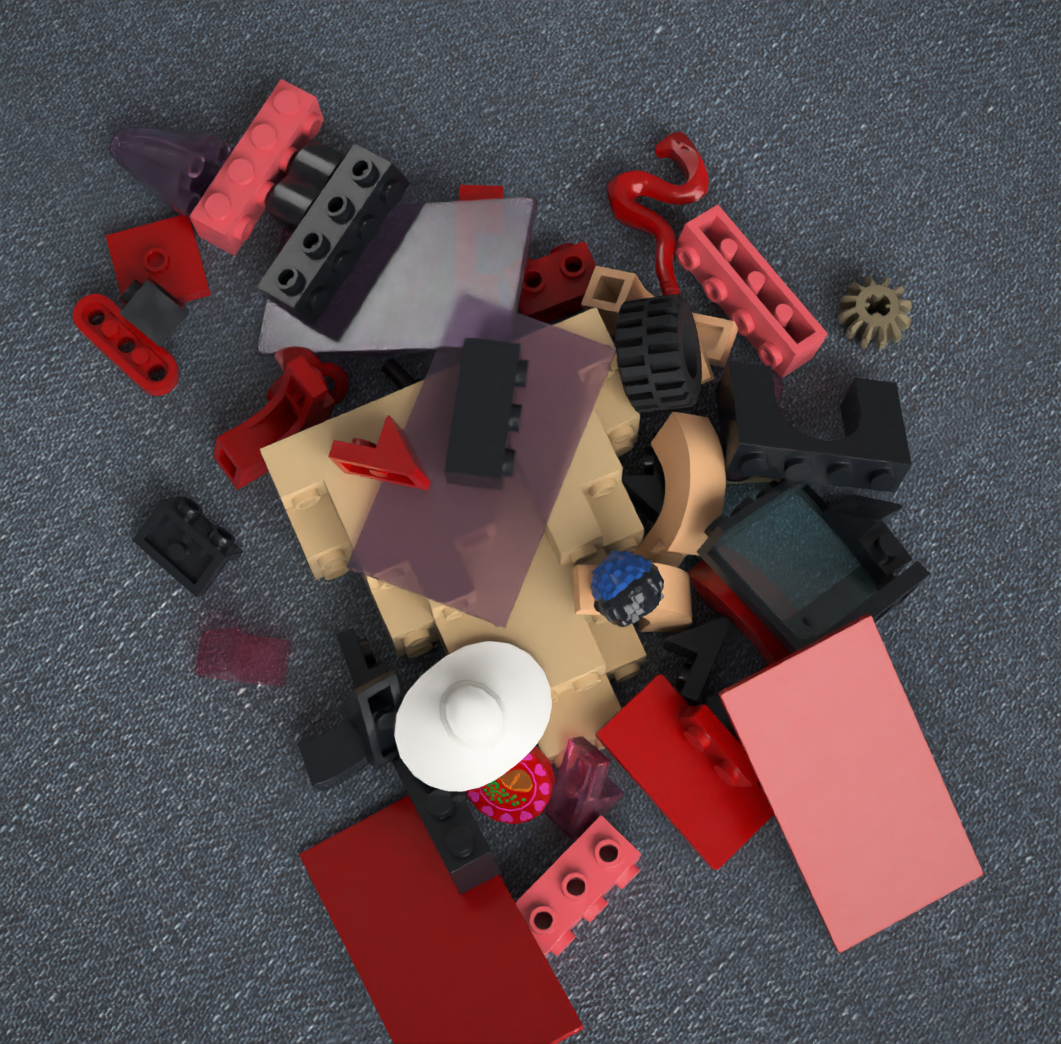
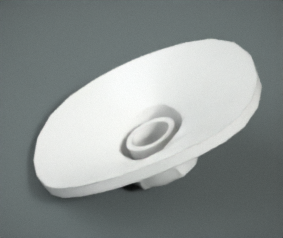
M484 641L464 646L434 664L418 678L406 693L396 714L394 733L400 758L415 777L429 786L445 791H466L484 786L513 768L538 743L550 718L552 708L551 688L544 670L532 656L510 643Z

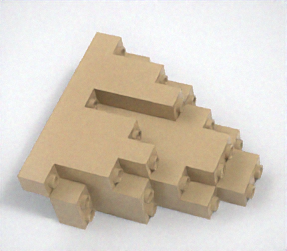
M597 307L512 342L521 344L522 359L529 360V372L526 388H517L515 404L523 405L520 432H511L509 449H516L515 469L513 478L504 477L503 491L447 484L444 470L461 364L260 449L315 580L322 577L325 580L338 578L350 570V565L357 563L397 657L407 654L408 658L422 655L433 648L432 642L437 640L440 641L446 656L464 646L484 641L510 643L532 656L545 672L551 688L552 700L549 722L542 737L535 746L543 752L551 764L555 763L556 768L567 766L581 758L579 751L595 744L598 750L605 749L596 738L595 733L621 709L609 680L615 678L617 683L635 677L641 673L640 666L645 664L647 657L632 623L625 627H619L609 622L603 615L575 614L572 569L577 565H598L613 550L627 551L634 554L643 541L644 527L622 483L623 467L618 459L619 456L629 452L633 448V444L637 442L640 414L635 411L625 394L618 370L616 347ZM387 415H390L405 432L431 482L428 491L344 473L328 457L333 441L338 440L351 443L353 438H360L377 445Z

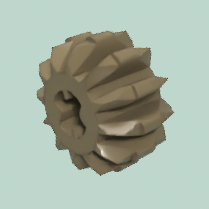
M871 275L865 277L863 286L853 282L848 288L849 295H844L840 299L839 307L843 312L839 314L838 323L849 326L845 333L847 339H852L857 335L862 337L860 341L862 349L867 348L870 340H874L879 350L885 348L887 339L894 343L899 342L903 335L901 330L908 329L912 320L907 313L911 311L912 302L901 299L905 291L903 286H898L893 290L888 288L890 284L888 276L882 279L880 285H876ZM869 310L870 312L874 313L877 310H879L882 312V315L877 312L871 316L867 311Z

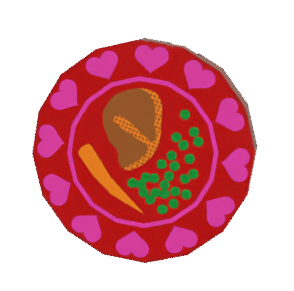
M535 746L505 774L484 786L466 790V793L475 807L494 821L508 824L529 822L540 815L549 802L554 788L555 775L548 758Z

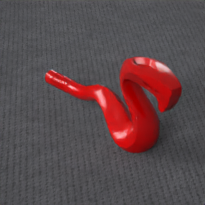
M678 131L671 133L656 145L655 155L658 159L670 158L675 161L684 174L687 183L674 185L648 172L632 170L613 176L606 185L607 196L614 219L622 225L647 233L656 240L655 272L663 296L681 294L672 263L676 245L675 234L668 221L656 212L637 203L636 198L646 196L668 204L684 205L700 200L709 189L708 173L699 151L684 133Z

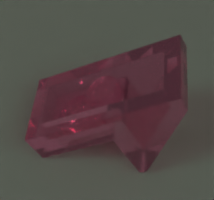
M237 627L202 631L195 675L284 688L291 643L289 640L245 635L243 630Z
M584 736L569 738L552 790V796L545 815L572 840L578 839L600 815L604 816L624 795V792L607 777L611 760Z

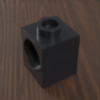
M150 276L143 284L135 279L119 298L125 303L119 313L159 347L162 346L189 314V309Z

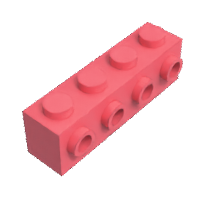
M280 79L189 217L200 238L233 256L236 255L242 244L251 236L256 223L265 211L266 203L272 190L283 178L288 176L295 156L318 134L324 119L317 97Z
M717 204L685 224L674 250L679 263L699 281L707 297L712 302L717 303L731 321H735L738 333L745 336L756 349L763 364L771 366V369L782 379L810 361L828 333L722 208Z
M602 815L515 902L545 957L550 951L556 956L563 952L576 937L571 930L583 917L590 923L607 906L608 902L603 898L615 884L622 890L641 870L635 865L640 859L641 853Z

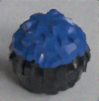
M613 550L592 571L593 577L591 578L590 588L594 598L593 606L609 622L619 627H625L639 621L642 617L651 613L664 598L662 593L664 580L659 573L658 567L642 555Z

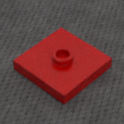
M188 213L105 235L121 295L135 279L143 284L149 276L181 303L211 295Z

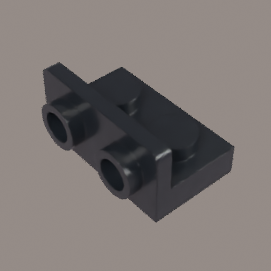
M180 496L161 499L132 541L195 597L203 596L229 561L239 559L243 551L234 543V536L225 528L213 525L202 515V508L192 499Z

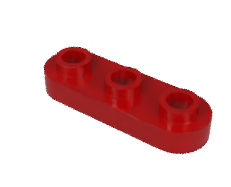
M90 294L81 298L74 307L73 320L79 332L145 393L152 396H162L168 394L176 387L180 378V372L171 354L162 346L159 347L119 313L121 309L108 297L101 294ZM94 316H105L104 321L101 324H91V320ZM132 342L135 344L131 352H121V347L125 343ZM155 371H165L163 379L159 381L151 379Z

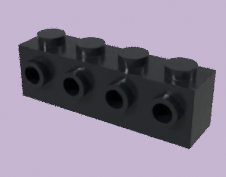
M354 143L257 285V288L278 306L314 326L321 314L329 307L331 299L346 277L354 270L356 262L369 243L377 236L380 227L394 206L401 201L410 182L392 162Z

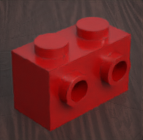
M585 241L576 245L573 243L561 244L551 250L547 256L536 260L533 258L521 259L515 262L510 267V270L505 271V287L524 332L584 309L581 303L596 267Z

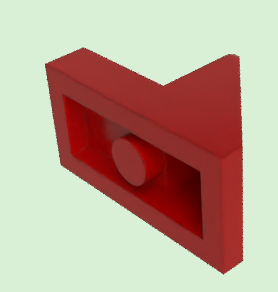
M387 415L377 445L360 438H353L351 443L338 440L333 441L328 457L344 473L428 491L431 482L405 432L390 415Z

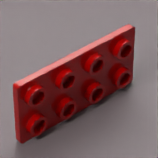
M662 674L654 676L595 733L596 738L712 870L720 869L774 815L762 788L757 784V777L742 745L706 704L690 707Z

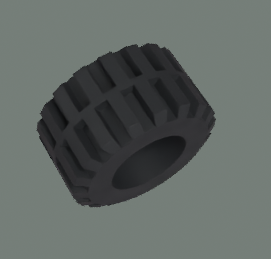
M672 294L623 302L616 322V354L623 389L632 407L638 413L692 407L695 405L702 380L701 351L695 320L685 299L681 294Z

